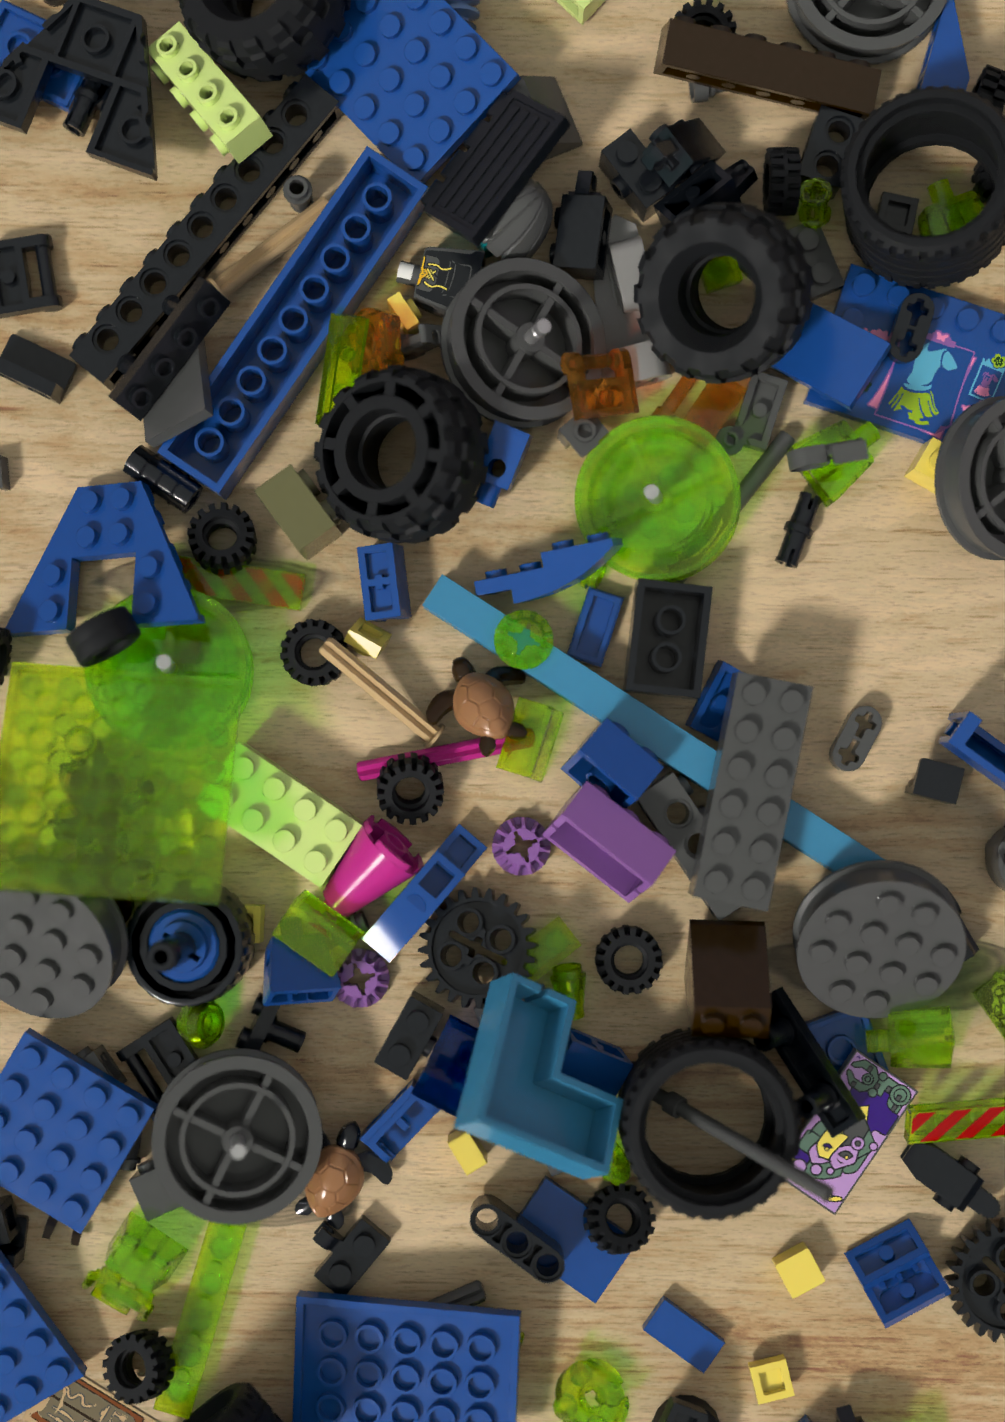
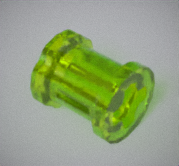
M808 179L800 185L799 199L802 205L799 208L798 219L805 227L811 229L820 228L831 219V208L828 206V202L832 197V187L825 179ZM818 188L819 195L816 199V189ZM814 207V218H811V211Z

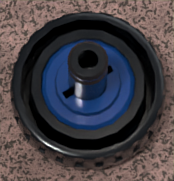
M198 879L168 884L147 896L143 903L135 909L132 919L129 920L127 926L129 938L127 961L129 969L137 983L150 996L159 999L165 1004H173L176 1007H195L214 1001L233 989L243 979V975L251 966L250 962L255 953V934L253 933L252 918H250L247 909L241 903L239 897L222 885L214 884L208 880L199 881Z

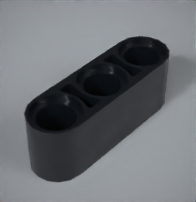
M484 1194L478 1196L473 1201L470 1225L476 1235L543 1283H552L562 1277L565 1269L564 1253L557 1241L496 1196ZM483 1209H491L497 1214V1218L493 1222L484 1223L478 1219L477 1214ZM520 1231L527 1236V1240L523 1244L514 1245L507 1240L508 1235L512 1232ZM544 1254H552L558 1259L551 1267H543L537 1261Z

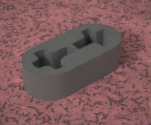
M860 706L848 713L829 751V760L836 769L854 771L864 763L882 726V717L876 709L870 706ZM867 713L870 715L868 721L872 724V728L863 729L859 737H857L855 734L859 728V723L855 721L856 716H864ZM852 740L856 743L851 751L856 756L855 760L842 764L843 757L838 754L839 749H847Z

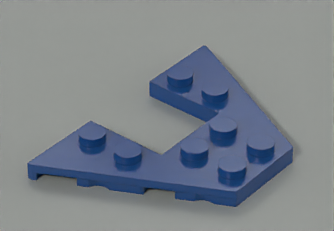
M142 481L78 487L6 626V629L10 630L12 637L65 634L73 631L76 626L80 562L136 557L132 617L139 628L205 623V618L199 613L191 594V584L183 575V565L175 546L169 542L163 525L165 523L161 513L154 506L155 499L149 485Z

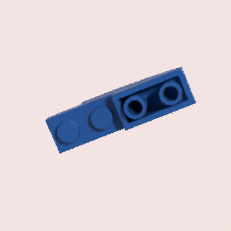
M609 532L587 536L588 543L574 546L573 539L551 543V551L541 552L542 564L541 561L519 565L520 572L507 574V568L485 572L486 579L474 581L476 596L511 591L513 603L518 604L556 594L581 582L608 562L623 546L622 538H610Z
M458 824L361 939L390 963L451 893L487 847L462 825Z

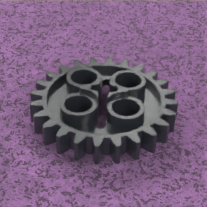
M473 887L471 898L468 897L465 891L458 890L459 901L455 902V900L447 896L445 898L447 908L444 910L438 907L435 910L438 918L436 920L427 919L425 922L432 929L430 933H420L419 936L428 941V946L419 948L418 952L428 954L429 959L422 962L420 966L422 968H432L433 970L426 978L427 982L440 981L435 991L437 994L450 990L448 1002L454 1003L459 996H462V1007L468 1008L472 1000L475 999L477 1009H484L490 982L483 984L478 978V970L484 963L491 964L494 969V977L491 981L513 972L520 976L532 978L533 974L525 967L527 963L533 964L538 962L536 958L529 955V950L538 948L539 944L529 942L528 937L537 931L535 928L524 927V924L530 919L529 914L516 915L520 909V903L515 902L507 907L508 895L503 893L495 901V890L490 888L486 891L484 898L477 887ZM470 913H475L479 918L478 928L472 933H467L463 927L464 918ZM501 930H507L511 935L512 941L507 949L500 951L495 945V937ZM455 931L471 941H482V947L506 958L507 964L502 965L487 955H475L474 948L453 939L450 936V932ZM452 946L459 947L462 953L461 961L455 966H451L446 960L447 951Z
M1001 1217L998 1228L991 1220L987 1219L986 1231L982 1232L977 1226L973 1225L972 1230L975 1237L970 1239L963 1234L960 1235L965 1246L963 1249L952 1246L951 1250L958 1257L957 1261L949 1260L945 1264L954 1271V1274L944 1276L947 1284L953 1286L950 1289L951 1294L948 1295L951 1301H956L952 1306L953 1310L957 1315L963 1314L961 1318L963 1323L967 1327L974 1325L973 1330L980 1337L987 1331L988 1337L993 1342L999 1339L1000 1334H1002L1005 1340V1313H1000L1001 1306L1005 1303V1283L983 1263L982 1259L985 1256L989 1257L1005 1273V1260H999L1001 1251L1005 1249V1217ZM987 1274V1279L982 1286L973 1287L974 1280L978 1275Z

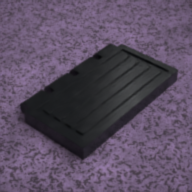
M513 90L510 95L504 92L499 95L486 112L490 121L487 122L481 119L464 141L463 145L468 149L467 152L458 149L440 173L446 180L441 182L436 179L420 199L425 205L423 211L429 218L477 247L481 245L571 126L566 116L516 90Z

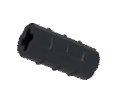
M139 445L131 453L124 465L123 471L136 481H142L149 485L152 494H157L167 501L168 505H173L184 514L194 506L203 489L201 485L189 478L188 474H183L173 464H169L160 458L159 454H154L143 445Z

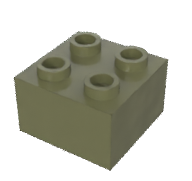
M290 464L254 490L298 552L306 560H309L342 536L337 528L342 521L336 516V512L326 499L320 503L315 497L320 494V491L304 469L297 473Z

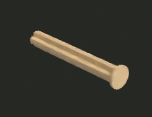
M326 197L319 198L214 280L211 277L207 279L208 282L223 296L229 297L303 240L329 200Z
M329 637L321 645L319 653L423 739L425 741L423 746L426 749L433 745L443 733L445 725H430L425 714L337 640Z

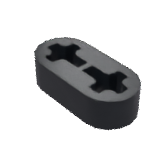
M924 293L910 294L898 307L887 341L892 347L887 355L897 364L910 363L920 355L935 309L931 298ZM918 301L921 303L920 309L925 311V315L919 316L915 320L914 326L909 325L912 312L907 310V306H912ZM906 332H910L908 345L913 347V351H909L904 356H901L900 348L895 346V342L902 341L905 338Z

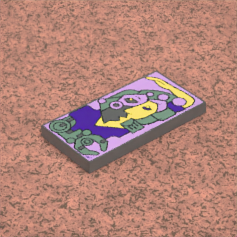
M855 1047L837 1073L866 1118L834 1138L830 1136L818 1115L805 1119L799 1128L801 1132L799 1153L793 1160L795 1166L833 1187L832 1197L829 1201L825 1202L791 1181L786 1180L788 1184L834 1215H836L918 1093L914 1087Z

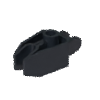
M914 1138L911 1139L900 1157L914 1177L935 1192L932 1199L950 1212L954 1208L964 1212L968 1206L987 1219L996 1218L999 1215V1211H1001L999 1201L981 1187L984 1180L977 1175L981 1168L962 1155L956 1160L933 1143L920 1142L921 1140Z

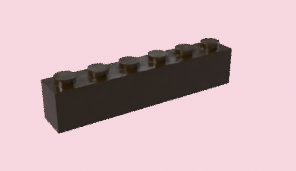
M687 16L670 18L661 29L653 74L818 113L821 105L866 120L869 117V113L874 110L882 70L870 67V63L859 59H853L849 62L836 59L834 53L828 51L811 53L801 50L802 47L796 43L783 42L779 45L767 42V38L759 34L738 35L731 33L732 30L727 26L711 25L706 27L696 24L695 19Z

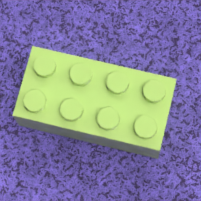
M238 742L197 803L198 806L320 888L327 883L363 824V821L244 742Z

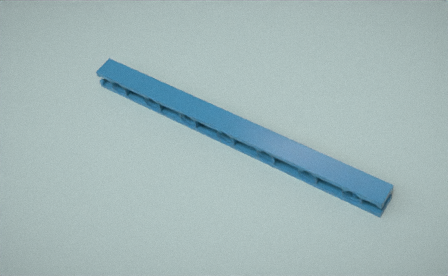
M443 574L441 575L422 604L425 610L510 665L520 669L524 674L600 723L608 718L612 722L621 724L629 732V737L640 747L644 746L650 749L659 761L682 774L707 792L709 791L716 750ZM791 799L783 841L832 872L855 863L885 860Z

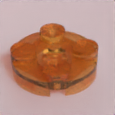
M364 308L360 310L352 320L357 322L354 332H348L346 337V359L351 372L358 373L360 376L373 369L378 371L387 369L388 365H403L404 355L401 351V322L399 316L396 313H390L379 308Z

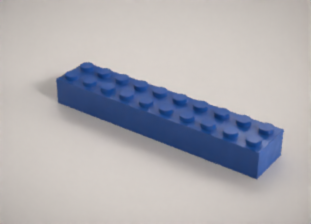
M367 146L209 375L213 416L164 442L157 452L168 462L227 500L424 212L425 205L420 199L429 187Z

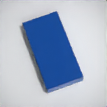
M589 586L567 655L575 660L601 668L623 603V597Z
M664 1295L642 1325L645 1332L702 1373L707 1370L725 1344L721 1336Z

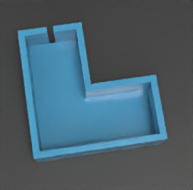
M514 972L491 981L454 1127L581 1179L609 1175L624 1100L561 1073L577 1001L549 988L541 991L542 985Z

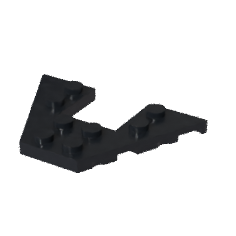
M68 0L64 3L60 12L53 14L42 24L44 29L28 44L22 42L4 59L0 67V125L24 134L28 133L54 67L112 87L86 153L91 158L157 181L158 172L147 22L140 14L99 0Z

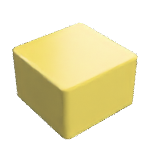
M459 1129L448 1135L447 1143L466 1175L487 1164L488 1154L477 1136Z
M801 1242L772 1258V1262L792 1298H797L825 1282V1278L805 1242Z

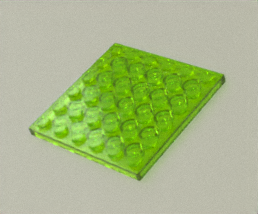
M12 662L0 740V891L220 906L243 688L242 679Z

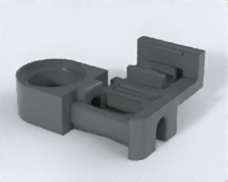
M419 324L418 334H396L383 340L385 360L388 362H404L423 356L425 352L439 347L440 349L442 325Z
M863 437L830 444L824 443L802 447L786 453L790 472L822 468L828 465L832 459L834 465L869 459L866 439L863 440Z

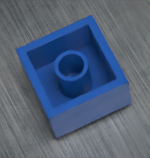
M606 718L583 741L560 769L580 786L588 781L592 785L602 787L608 792L611 800L621 808H628L639 799L664 766L658 762L657 756L650 749L644 746L640 747L632 740L624 726Z

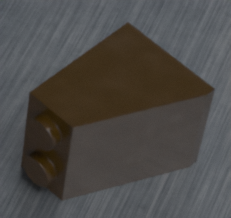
M690 919L684 983L691 1036L768 1039L772 1005L764 921Z

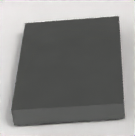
M205 339L202 340L143 418L145 442L153 448L213 416Z

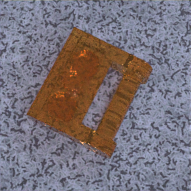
M615 348L609 353L581 355L578 352H565L562 355L560 367L562 372L567 375L574 421L639 413L631 356L627 349ZM611 368L615 371V377L586 380L585 370Z
M682 376L663 405L657 406L651 417L660 425L671 429L703 452H706L747 389L736 381L723 384L707 383L684 419L681 420L674 413L697 381L696 378L688 379Z

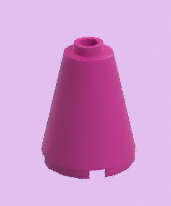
M371 815L363 822L361 829L323 890L325 898L323 903L332 914L349 917L416 875L424 866L419 853L413 857L408 849L412 843L388 821L381 818L376 823L374 822L375 816Z

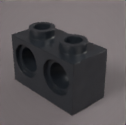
M821 105L814 119L800 160V189L831 200L834 199L839 188L841 189L842 160L845 159V149L849 145L853 133L859 130V124L863 121L862 118ZM828 133H840L844 138V142L833 141ZM817 166H827L832 171L833 176L825 177L821 175L817 170Z

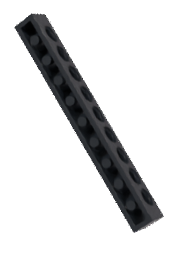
M306 74L299 82H292L286 89L283 101L275 110L270 109L262 118L273 136L240 164L233 159L228 166L223 165L216 172L211 187L205 194L202 192L194 198L190 205V212L182 221H176L169 228L166 234L167 239L159 249L155 248L147 254L143 261V268L135 277H129L122 284L119 290L120 295L112 305L108 304L100 310L96 317V324L88 333H82L75 340L72 346L73 351L69 356L112 391L124 376L117 368L119 358L127 353L137 358L168 318V315L162 310L164 299L169 295H176L182 299L199 276L206 279L282 189L286 180L298 170L343 116L342 111L339 109V101ZM302 115L307 118L301 125L294 126L290 124V120L295 116ZM273 143L283 144V148L278 153L271 154L266 152L268 146ZM256 170L260 172L259 177L252 182L243 180L244 175L249 171ZM227 198L237 200L231 209H220V204L223 200ZM207 225L213 227V231L209 236L205 238L196 236L201 227ZM181 253L190 254L186 264L182 266L173 265L177 255ZM155 282H166L165 289L161 293H150L151 286ZM136 308L142 309V316L139 320L127 322V316L131 310ZM117 336L119 338L117 346L109 351L104 350L105 341L109 337Z

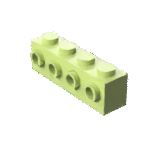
M180 21L148 47L149 55L155 62L150 66L151 70L163 85L169 81L174 87L169 91L183 109L188 105L192 107L193 111L189 115L203 132L207 129L212 131L213 135L209 139L223 156L230 153L240 164L273 136L257 111L210 56L199 47V44L189 35V32Z

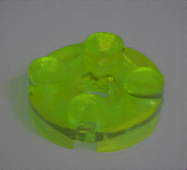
M103 1266L101 1270L96 1269V1271L90 1270L81 1287L87 1289L93 1286L94 1289L90 1295L127 1315L131 1308L139 1312L136 1320L147 1322L155 1307L152 1304L155 1295L151 1291L139 1285H135L134 1289L121 1283L123 1276L106 1266Z
M589 1358L577 1361L567 1367L558 1378L555 1388L556 1399L553 1403L554 1412L563 1422H624L629 1410L628 1395L624 1397V1390L621 1386L624 1382L618 1371L601 1359ZM593 1390L596 1393L595 1400L599 1405L590 1406L586 1401L585 1393Z

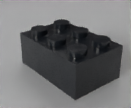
M638 578L634 587L623 683L624 692L690 700L700 699L713 587Z

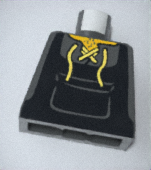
M426 247L421 265L401 260L396 282L415 287L413 298L418 308L444 318L445 312L454 296L477 272L485 267V252Z

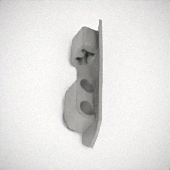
M614 215L611 219L603 280H593L595 305L601 316L606 336V357L601 374L602 390L605 393L658 383L672 376L669 363L667 361L662 362L651 350L653 344L647 334L642 335L637 321L641 317L639 305L634 302V285L638 284L640 272H638L639 269L637 267L643 252H645L642 238L638 234L635 223L617 215Z

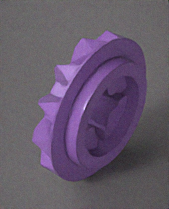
M528 817L511 818L500 825L492 841L493 855L499 866L503 870L517 876L529 875L538 871L545 865L551 851L550 841L542 835L545 828L536 820ZM515 831L518 832V835L524 841L529 839L530 841L537 840V842L532 843V846L527 848L529 861H525V858L519 852L506 853L515 845Z
M363 948L352 949L342 954L334 964L341 982V989L337 993L339 1001L350 1005L352 1008L369 1007L382 999L386 993L390 979L389 970L385 961L377 953ZM354 963H356L358 969L360 968L362 974L375 973L374 976L366 980L365 993L359 988L358 984L345 983L355 974Z

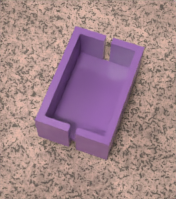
M588 781L564 804L542 833L546 839L628 903L654 884L676 853V850L669 845V841L662 834L649 830L639 822L638 816L633 811L621 808L610 799L605 789L598 785H592Z

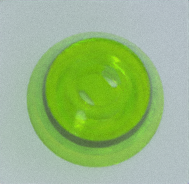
M216 1000L200 1006L183 1007L177 1017V1029L180 1036L199 1049H207L214 1045L224 1031V1012Z

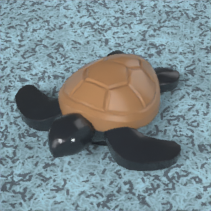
M351 1121L340 1129L336 1138V1144H331L328 1136L322 1130V1149L314 1175L304 1189L306 1197L300 1199L295 1206V1213L297 1215H309L313 1211L318 1217H327V1223L334 1229L339 1230L344 1224L342 1209L347 1207L360 1193L365 1179L364 1172L373 1174L383 1184L388 1185L391 1182L393 1172L389 1162H384L372 1150L359 1154L354 1152L361 1136V1131L356 1121Z

